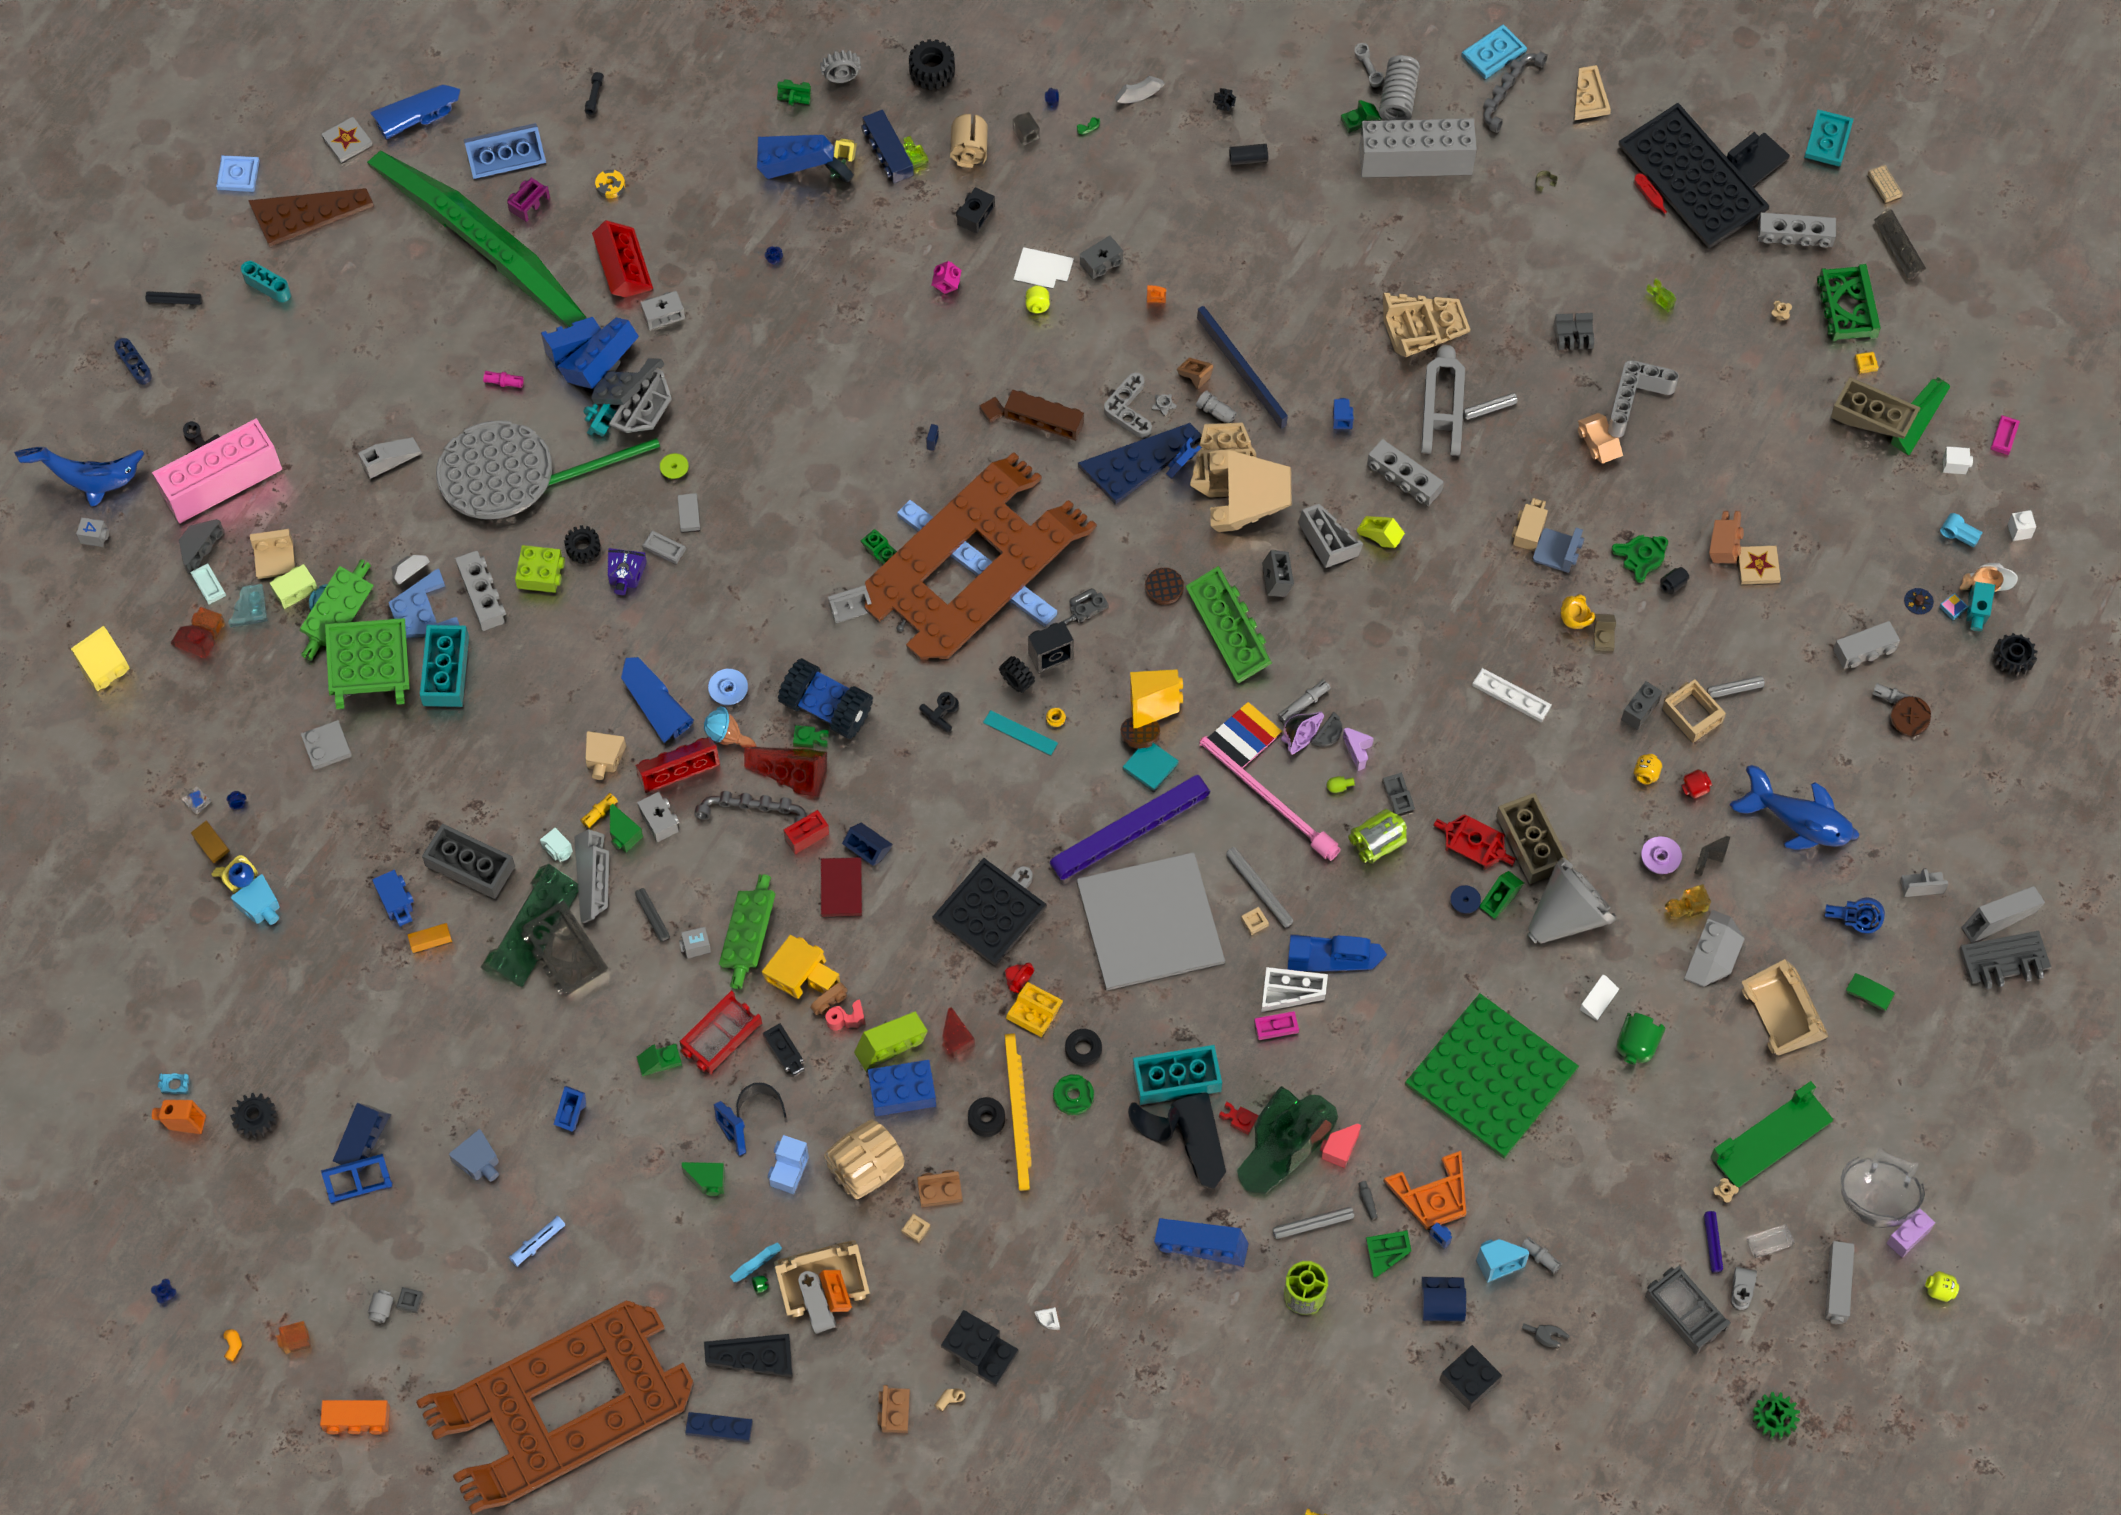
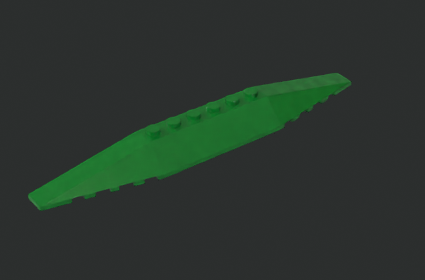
M381 150L367 161L368 165L440 224L451 228L495 264L500 273L567 328L571 327L574 322L587 319L539 257L459 191Z

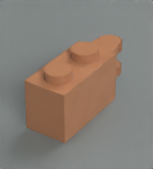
M1723 511L1721 520H1715L1709 552L1713 563L1737 562V556L1741 554L1740 539H1743L1744 530L1740 527V511H1735L1733 520H1729L1730 515L1728 511Z

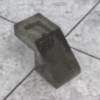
M1725 836L1702 847L1695 868V874H1703L1707 858L1723 863L1730 840L1729 836Z

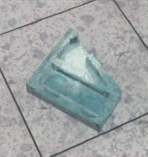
M262 584L242 587L240 598L234 607L235 611L232 619L228 621L230 628L268 621Z

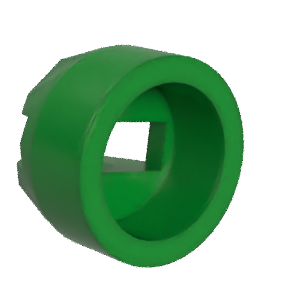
M765 1276L752 1277V1284L756 1294L764 1292L769 1287L768 1283H764L768 1281Z

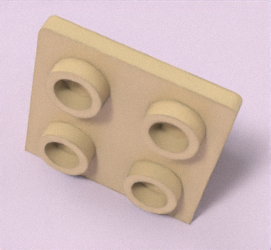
M289 529L250 534V541L254 549L257 579L283 576L295 567L293 539Z

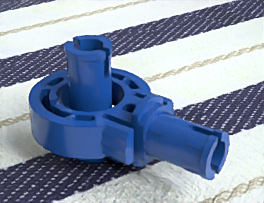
M1864 897L1856 902L1847 901V906L1845 907L1826 904L1825 917L1843 919L1846 921L1845 925L1853 926L1861 933L1877 931L1885 919V910L1882 904L1873 898Z

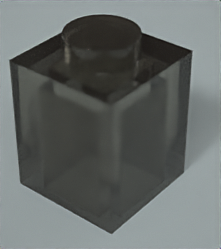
M1030 112L1020 114L1013 119V130L1023 146L1040 139V128Z

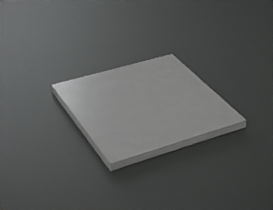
M1194 852L1077 879V885L1106 991L1225 964V958Z

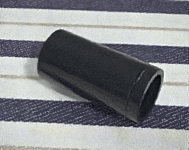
M1267 144L1229 147L1231 166L1268 162Z

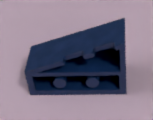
M357 1103L333 1162L343 1165L369 1158L391 1114L370 1105ZM366 1166L357 1168V1171H362Z

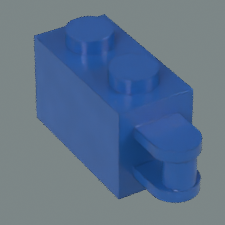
M394 869L372 879L390 920L396 919L399 927L412 922L413 920L409 912L413 911L411 903L414 901L409 891L405 893L403 887L406 884L402 875L397 876Z

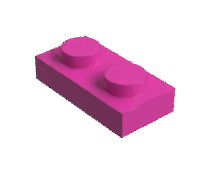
M1295 1011L1254 1018L1258 1040L1299 1033Z

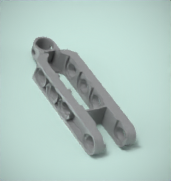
M1442 345L1437 351L1436 358L1427 364L1421 453L1431 454L1434 429L1451 431L1450 455L1460 456L1465 367L1456 359V351L1451 345ZM1440 367H1451L1450 373L1455 378L1453 414L1434 413L1436 374L1439 373Z

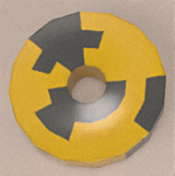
M616 170L601 172L595 180L596 190L605 198L618 197L625 190L623 175Z

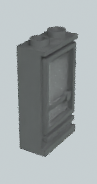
M1679 1265L1675 1269L1673 1267L1669 1268L1663 1274L1664 1278L1659 1282L1654 1280L1650 1283L1645 1297L1693 1352L1697 1354L1702 1346L1707 1342L1711 1343L1722 1330L1724 1332L1728 1330L1731 1322L1720 1313Z

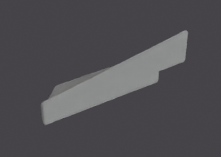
M586 830L574 837L580 918L582 923L593 920L596 915L608 907L609 851L603 849L605 834L592 830Z

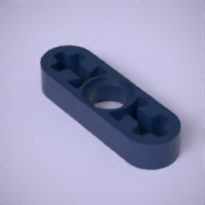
M118 339L114 345L115 350L138 384L149 383L152 379V374L129 339ZM122 346L127 347V354L125 353L124 349L121 348ZM131 358L138 359L136 364L131 365L128 363ZM141 369L142 373L145 374V376L142 377L141 375H139L138 370Z

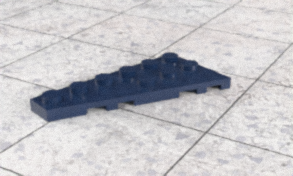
M1191 423L1078 462V467L1116 505L1169 465L1190 437L1193 439L1190 447H1193L1201 441L1202 434Z

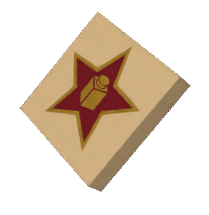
M1777 546L1741 547V554L1737 556L1741 584L1780 583Z

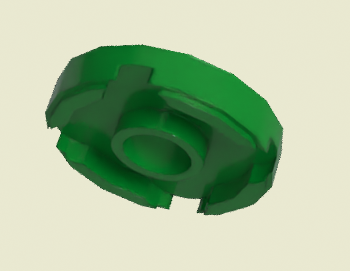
M1070 1074L1062 1077L1055 1085L1053 1100L1061 1112L1068 1115H1079L1085 1113L1091 1107L1094 1101V1089L1092 1084L1083 1076ZM1075 1090L1079 1093V1097L1071 1099L1068 1093Z

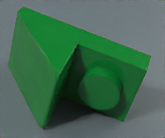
M1362 100L1358 101L1357 109L1341 115V121L1348 133L1360 129L1362 121L1382 120L1375 105Z
M654 1044L637 1056L642 1077L682 1065L676 1044L656 1049Z

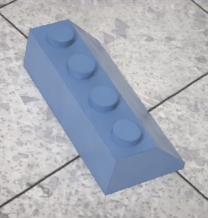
M536 123L464 139L473 179L546 163Z

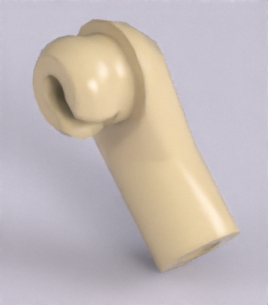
M960 1388L946 1389L934 1406L943 1412L948 1403L963 1401L965 1399V1392Z

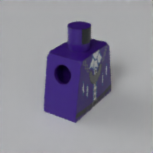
M608 549V580L610 585L615 586L614 592L616 594L625 595L627 587L636 588L647 564L645 552Z

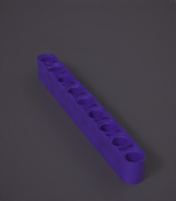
M1195 775L1056 855L1049 864L1060 880H1065L1202 801L1211 791L1200 775Z

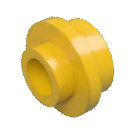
M1052 708L1046 714V721L1052 727H1059L1066 720V715L1060 708ZM1055 716L1059 717L1058 720H1053L1052 718Z

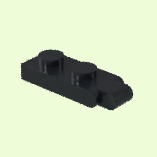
M781 1023L763 1032V1037L785 1072L790 1071L793 1077L805 1071L802 1066L804 1060Z

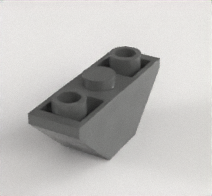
M215 519L190 525L179 539L183 564L188 574L191 575L190 572L200 566L203 557L211 551L214 542L222 536L224 529L220 520Z

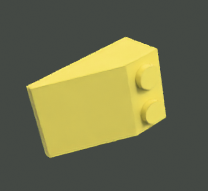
M104 626L71 648L84 677L97 692L109 686L110 682L117 677L123 676L130 669L124 656Z

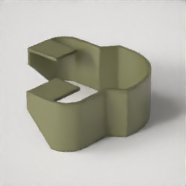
M1541 171L1537 174L1535 180V189L1542 192L1544 188L1537 186L1538 177L1542 175H1547L1550 179L1555 180L1556 183L1551 181L1550 185L1556 186L1558 180L1556 175H1552L1549 171Z

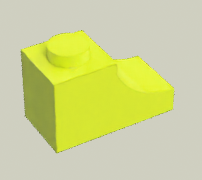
M1365 516L1356 530L1360 536L1368 537L1380 544L1381 547L1396 548L1405 534L1395 519L1388 517Z

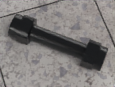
M600 72L593 73L591 78L592 89L589 100L585 103L584 110L589 115H594L597 110L596 100L599 87L603 85L604 75Z

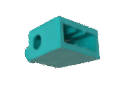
M1976 581L1969 592L1966 621L1971 622L1970 629L1973 631H1982L1983 624H1986L1991 615L1995 591L1994 584Z

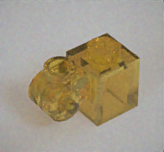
M1701 884L1684 890L1679 901L1678 899H1670L1665 904V908L1668 910L1670 919H1679L1687 914L1689 917L1707 912L1711 900L1704 885Z

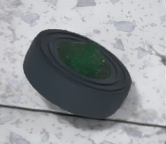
M833 157V161L827 162L824 165L829 169L831 178L835 176L848 183L854 174L845 164V159L841 161Z

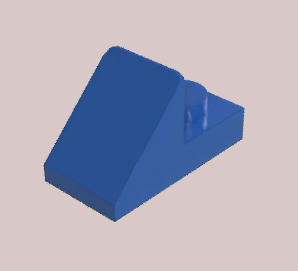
M568 1086L564 1087L553 1125L572 1132L576 1129L580 1112L586 1107L584 1092Z

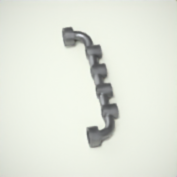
M1541 51L1538 54L1529 53L1524 55L1519 61L1516 59L1512 61L1510 66L1512 72L1510 74L1507 72L1503 74L1501 79L1503 85H1496L1492 92L1494 98H1487L1483 105L1485 109L1483 119L1490 126L1491 131L1496 133L1500 131L1503 119L1497 116L1492 119L1491 114L1496 111L1501 99L1505 98L1510 86L1514 85L1519 73L1523 72L1525 64L1528 61H1535L1534 65L1543 68L1548 54Z
M722 791L720 796H709L701 802V805H697L694 816L701 820L709 819L711 808L708 806L711 804H719L722 807H730V805L739 806L745 810L758 808L764 812L777 810L783 814L794 812L799 815L795 817L794 823L806 817L807 813L801 806L791 804L792 800L786 797L781 798L780 802L777 803L772 802V798L767 795H762L759 801L752 800V795L748 793H742L740 798H732L731 792Z

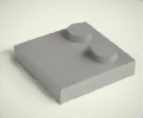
M339 720L301 733L314 770L352 757Z

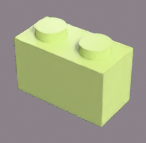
M304 564L294 567L290 572L283 576H278L270 582L271 589L283 609L306 598L314 590L318 589L315 580Z

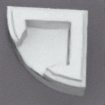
M1055 1307L1035 1311V1317L1042 1326L1051 1330L1060 1329Z

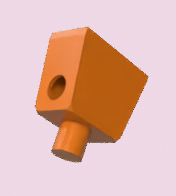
M164 1100L161 1108H153L152 1119L161 1121L167 1129L202 1134L206 1114L193 1100Z

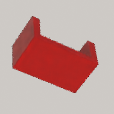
M818 810L784 829V839L794 854L799 853L829 835V826Z

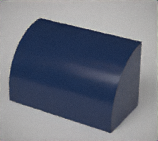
M862 822L850 827L842 842L844 846L873 866L878 864L887 855L893 845Z

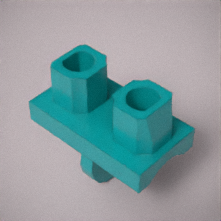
M593 404L592 407L586 406L583 410L586 415L584 420L590 422L591 419H594L587 434L592 436L594 432L603 437L609 426L601 422L602 417L611 422L617 411L610 407V404H603L599 412L597 411L598 405Z

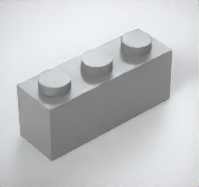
M1888 621L1836 640L1833 650L1843 669L1848 667L1854 668L1866 660L1873 661L1885 653L1887 655L1892 654L1897 650L1900 639L1892 624Z

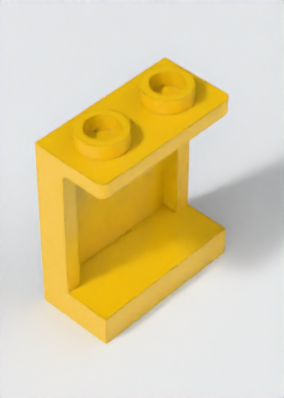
M789 935L762 970V974L767 983L799 999L803 994L800 986L819 962L825 964L824 951L816 945H809L801 937L796 938Z

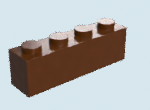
M1012 389L1004 407V418L1074 441L1077 440L1084 424V412H1081L1079 409H1071L1060 403L1047 401L1042 397H1034L1024 391Z

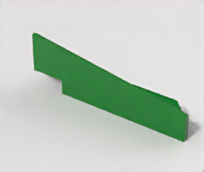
M1939 377L1932 379L1911 404L1920 407V410L1904 439L1893 436L1891 441L1893 446L1906 455L1911 454L1950 389V385Z

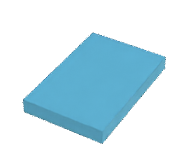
M1503 24L1462 51L1461 56L1484 79H1487L1527 52V47Z

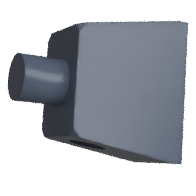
M480 1129L449 1153L453 1164L474 1180H478L484 1175L491 1182L499 1176V1172L494 1168L499 1163L498 1158Z

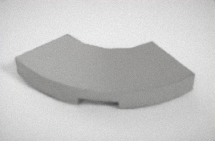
M1148 76L1140 83L1124 85L1115 96V100L1119 103L1138 102L1152 96L1165 84L1161 79Z

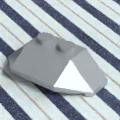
M659 369L654 370L651 373L652 378L644 380L639 385L641 389L628 402L620 405L609 423L610 426L626 433L654 429L672 400L663 371Z
M1711 910L1684 980L1705 987L1731 974L1745 939L1732 917Z

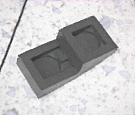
M1402 772L1382 778L1395 814L1398 815L1415 810Z

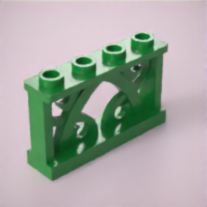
M1859 264L1858 267L1836 269L1822 268L1820 275L1817 276V285L1821 287L1820 298L1821 302L1825 305L1824 317L1828 319L1827 331L1831 335L1832 341L1861 337L1878 338L1881 327L1867 264ZM1847 277H1855L1849 281L1845 279ZM1837 278L1843 283L1841 285L1838 281H1834L1833 283L1836 286L1832 287L1829 285L1828 280ZM1858 289L1860 293L1855 294L1854 290ZM1846 291L1852 298L1862 301L1861 304L1854 308L1852 314L1844 310L1837 303ZM1859 310L1864 311V315H1861V314L1859 313V315L1856 316L1857 311H1859ZM1842 321L1844 323L1843 327H1845L1848 324V322H1851L1852 325L1849 329H1840L1838 327V322ZM1856 325L1865 326L1862 328H1855Z

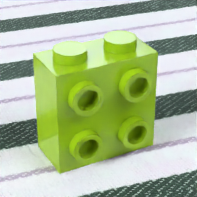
M522 545L515 577L517 589L556 593L557 586L561 585L562 576L560 569H563L565 565V557H562L561 550Z

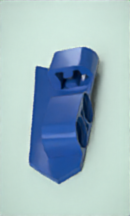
M440 85L372 111L370 114L375 119L376 125L383 137L387 140L418 122L426 125L447 115L451 111V104L458 101L460 89Z
M639 657L625 659L621 679L662 742L666 743L671 736L677 738L690 728L694 719L669 694L663 682Z
M1291 934L1287 970L1303 972L1373 970L1387 954L1380 944L1371 943L1370 939L1363 937L1338 935L1333 936L1331 939Z

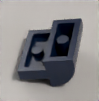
M1422 1277L1423 1321H1465L1466 1288L1464 1277Z

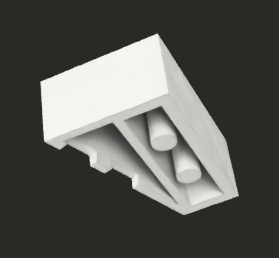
M1266 967L1261 1012L1325 1000L1328 974Z

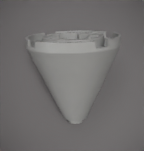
M1564 857L1556 863L1528 927L1530 931L1528 936L1535 943L1539 941L1542 944L1609 925L1617 919L1615 913L1611 914L1608 911L1611 907L1580 872L1578 873L1574 868H1571L1573 865Z

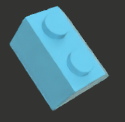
M1501 1239L1496 1241L1488 1240L1481 1244L1476 1261L1488 1283L1524 1268L1529 1257V1251Z

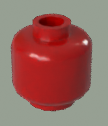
M1700 769L1683 777L1684 784L1681 785L1685 795L1690 794L1693 799L1709 793L1710 786H1713L1707 772H1702Z

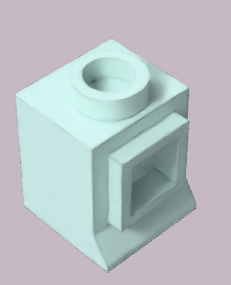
M556 828L540 839L542 849H545L555 861H565L573 852L571 843Z

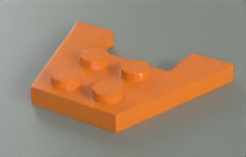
M1461 1151L1444 1156L1441 1159L1448 1175L1446 1178L1412 1190L1403 1172L1391 1175L1383 1180L1426 1230L1431 1229L1437 1222L1442 1225L1466 1216Z

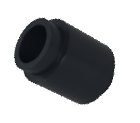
M1683 567L1674 568L1660 579V587L1665 593L1673 594L1687 584L1689 574Z

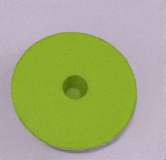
M678 453L668 454L660 462L661 473L670 479L684 476L689 467L687 459Z

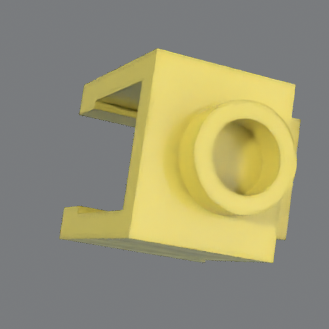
M842 138L836 140L834 157L837 159L838 157L848 158V161L852 162L855 159L857 143H854V140Z

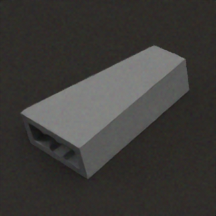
M2035 886L1980 906L1961 928L1971 943H1976L2036 913L2045 901Z

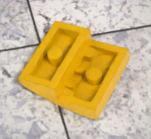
M1027 982L1018 994L1016 1002L1007 1013L1006 1019L1042 1038L1060 1009L1063 1000Z

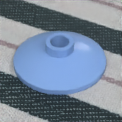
M723 669L711 677L708 690L711 698L717 703L733 705L740 702L746 696L748 683L741 672L734 669ZM727 688L732 689V691L726 692L725 690Z

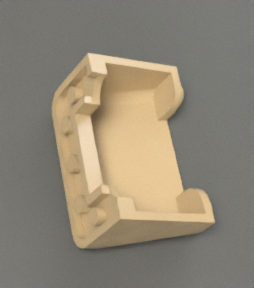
M1786 959L1742 981L1744 986L1742 992L1747 1000L1751 999L1755 1003L1770 1035V1042L1767 1044L1773 1054L1775 1053L1779 1056L1828 1037V1033L1799 973Z
M855 1240L789 1256L773 1262L787 1316H802L804 1311L807 1310L798 1282L799 1276L805 1271L814 1272L819 1276V1273L823 1270H841L849 1298L858 1301L865 1299L866 1295L870 1294L858 1244ZM807 1276V1280L804 1283L812 1286L811 1282L814 1281V1278Z

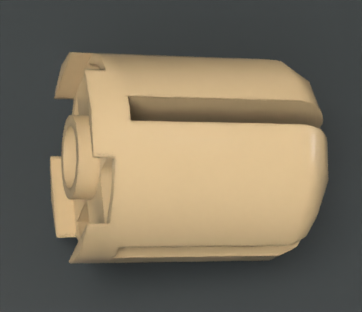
M971 114L957 116L952 122L950 159L952 157L958 166L973 168L974 164L982 161V164H984L987 159L988 125L981 116L974 115L973 124H971Z

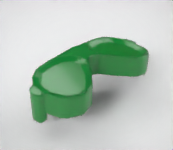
M1092 117L1088 126L1078 124L1077 133L1084 135L1099 127L1100 118Z

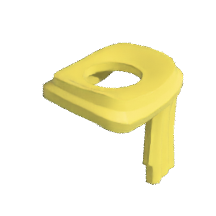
M242 855L234 858L226 868H215L211 874L213 877H221L224 884L234 894L242 889L232 885L228 878L229 869L234 864L244 862L250 865L254 872L253 880L258 874L252 863Z

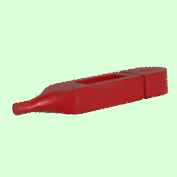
M1639 173L1635 175L1634 184L1652 207L1658 208L1666 214L1667 211L1664 209L1663 199L1651 182L1648 181L1644 174Z

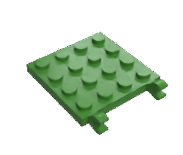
M405 618L325 624L329 696L335 695L336 709H344L343 694L395 691L396 704H405L404 690L410 689Z

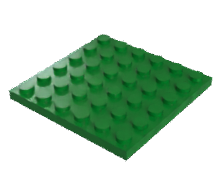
M1479 993L1405 1081V1086L1505 1159L1578 1070L1579 1065Z

